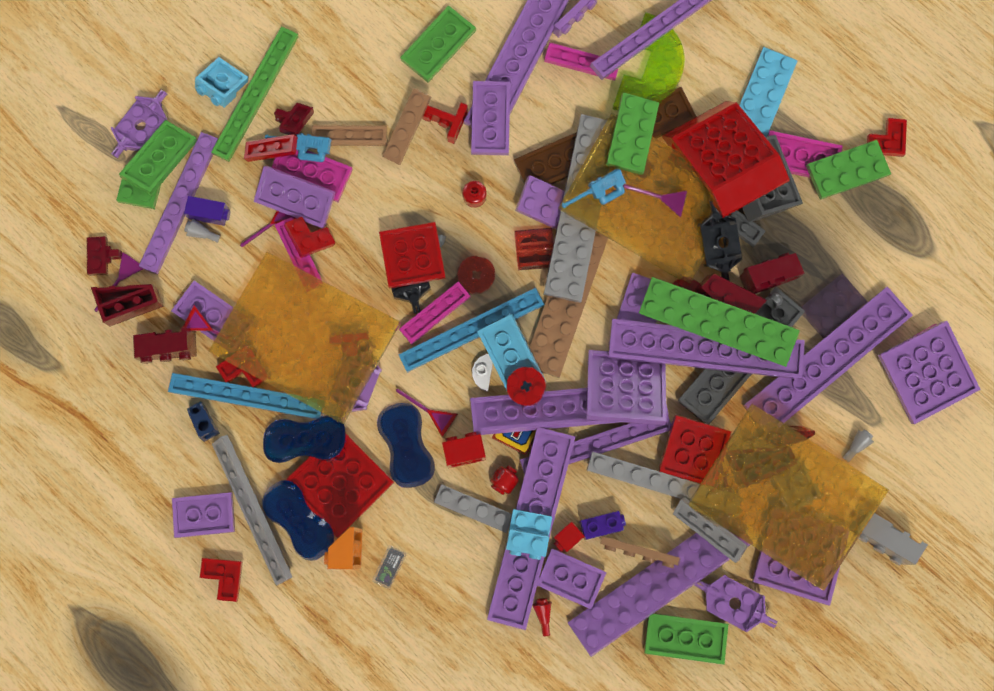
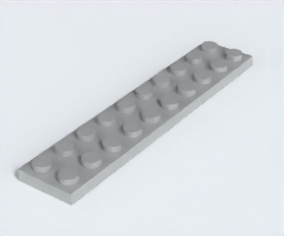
M581 114L562 203H566L586 192L591 181H596L597 178L607 175L609 166L606 165L615 122ZM592 194L586 195L566 206V208L561 206L543 295L578 303L582 302L601 207L599 199H594Z

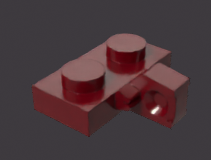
M296 103L291 111L277 108L274 112L275 121L281 123L279 126L280 133L286 135L294 134L296 137L314 114L313 107Z
M106 236L86 237L87 275H108V264H111L112 260L121 259L122 251L111 249V246H108V238Z

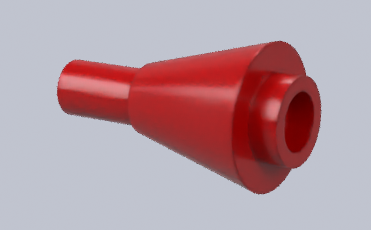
M540 598L532 606L541 624L542 634L545 637L551 635L549 622L552 602L548 601L547 598Z

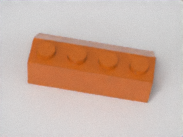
M356 527L348 528L328 548V552H325L324 564L328 565L327 569H361L363 529Z

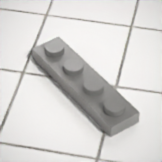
M442 484L434 501L438 505L505 533L511 522V513Z
M685 497L680 500L673 512L674 516L735 563L740 560L748 547Z

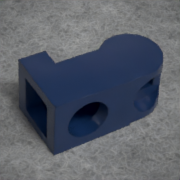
M202 401L187 408L197 435L202 441L205 442L220 434Z

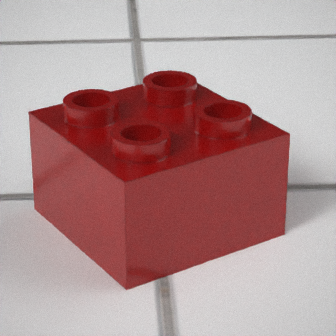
M470 432L465 434L464 438L457 439V436L445 438L446 442H442L448 469L486 460L481 434L477 435L476 432Z

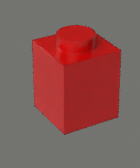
M570 522L553 537L555 540L553 544L560 552L563 550L568 552L585 536L573 522Z

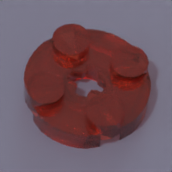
M470 256L460 264L458 281L470 294H482L488 291L495 282V268L486 258ZM473 271L482 273L480 279L472 278Z

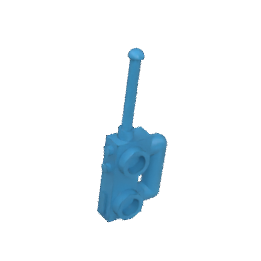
M268 134L265 135V139H267V138H273V137H278V136H269ZM297 134L296 150L298 151V158L306 161L323 162L325 155L330 153L331 139L329 137L311 136V134ZM312 148L317 149L318 154H311L306 152L307 149Z
M615 169L607 175L597 178L596 181H591L586 192L566 203H562V208H566V206L588 194H592L594 199H599L602 205L625 193L623 185L626 182L621 170ZM612 186L616 188V190L606 195L605 190Z

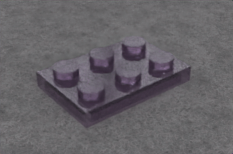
M842 273L801 308L805 310L803 316L824 339L865 305L867 301Z

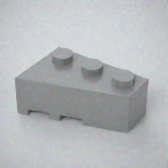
M864 511L852 530L857 534L856 537L865 543L868 541L874 545V550L881 554L886 553L890 556V560L899 566L901 564L916 565L928 546L923 541L917 543L909 537V533L906 531L902 533L893 527L892 523L872 511Z

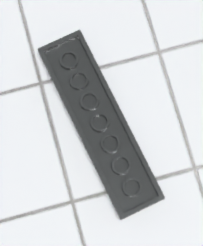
M775 287L769 295L773 292L781 294L783 297L782 304L777 309H773L765 302L755 314L792 327L805 310ZM704 369L680 397L678 402L700 421L709 425L752 374Z

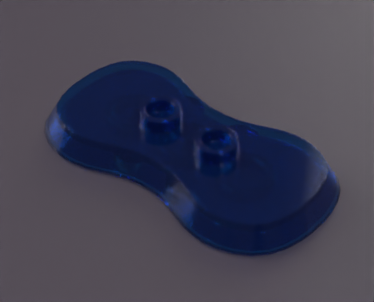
M398 403L385 408L378 416L377 428L390 450V475L397 485L404 488L425 484L434 475L435 463L422 441V418L420 412L414 405L409 403Z
M332 415L322 416L313 421L303 423L289 419H279L272 422L265 431L263 438L264 454L268 460L275 463L287 462L299 456H311L323 460L331 459L337 456L344 447L345 427L338 417Z
M282 480L273 484L266 491L262 498L263 511L271 521L281 526L287 532L295 552L303 559L309 561L317 560L324 556L325 552H328V548L334 543L333 530L324 519L315 515L309 509L300 488L291 481Z

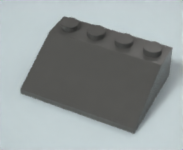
M776 135L768 136L766 139L779 153L790 180L742 207L748 223L803 204Z

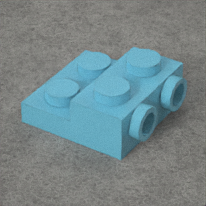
M218 57L195 78V89L199 95L208 96L215 106L221 105L225 108L236 98V92L248 82V76Z
M513 509L506 550H510L509 554L521 556L522 553H527L529 558L541 560V556L546 557L552 516Z

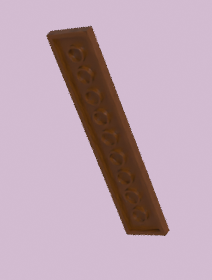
M682 87L651 99L652 101L659 102L651 141L697 117ZM617 115L605 120L616 122ZM577 132L514 159V164L524 185L529 175L550 185L567 178Z

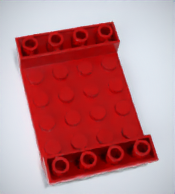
M725 101L662 136L672 151L677 149L712 194L713 205L723 218L790 180L779 153L737 102Z

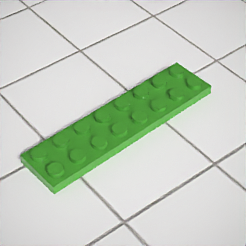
M654 277L651 278L639 310V314L785 367L788 364L800 332L798 329Z

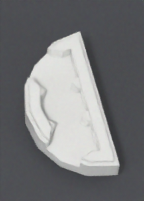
M489 354L479 357L472 368V378L475 384L481 390L487 392L493 365Z

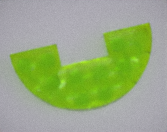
M645 12L640 28L656 16ZM673 29L644 49L651 51L642 79L623 75L613 104V110L618 111L623 92L656 101L660 104L662 100L671 95L677 88L684 70L685 55L682 43Z

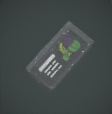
M389 545L372 582L390 590L407 553Z

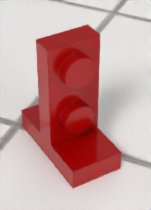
M461 103L456 116L428 105L422 119L431 122V120L437 122L443 128L450 127L447 139L449 143L455 144L468 114V105Z

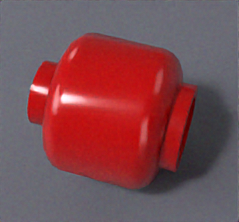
M470 181L464 186L462 197L465 204L469 207L477 208L485 203L487 191L481 182Z
M509 465L506 468L499 466L490 478L491 487L501 495L505 493L510 494L519 482V478L515 475L517 471Z

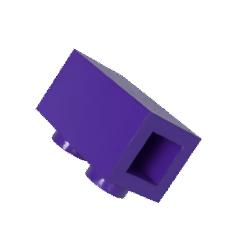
M188 196L184 215L191 220L195 219L196 221L225 226L226 220L228 221L230 218V209L224 202Z
M616 511L581 520L580 525L585 536L584 540L623 531V526H626L624 515H620V512Z

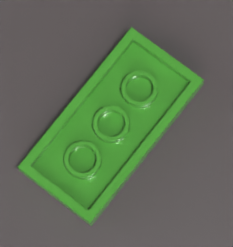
M448 5L400 59L429 83L476 32V27Z
M623 92L606 161L607 166L639 175L644 173L659 102Z
M165 120L119 175L125 181L152 196L195 145L197 139Z
M877 140L806 165L820 200L891 175Z
M653 613L648 617L644 653L725 665L729 624Z

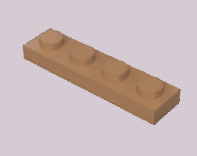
M415 88L413 89L382 157L401 165L432 98L431 96Z
M312 125V136L329 137L331 139V146H387V126Z
M602 536L600 544L605 545L604 549L616 552V548L624 550V555L635 557V554L642 555V560L654 563L655 559L663 561V566L674 568V565L679 566L681 558L604 536Z

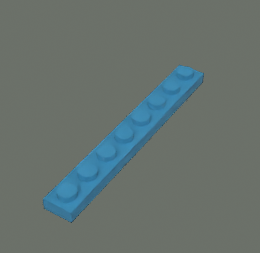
M534 288L399 354V357L408 373L479 338L478 330L510 314H513L516 320L543 307L544 303L537 289Z
M172 373L168 389L169 393L321 420L325 402L320 399Z

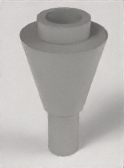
M195 219L191 222L188 221L184 229L187 232L186 236L207 238L217 243L220 239V235L210 232Z
M865 429L863 431L858 430L849 451L843 456V459L850 462L857 453L874 443L872 440L873 436Z

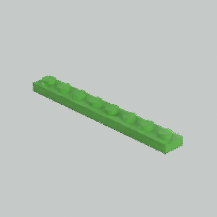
M281 26L212 150L213 155L230 162L299 38L297 33Z

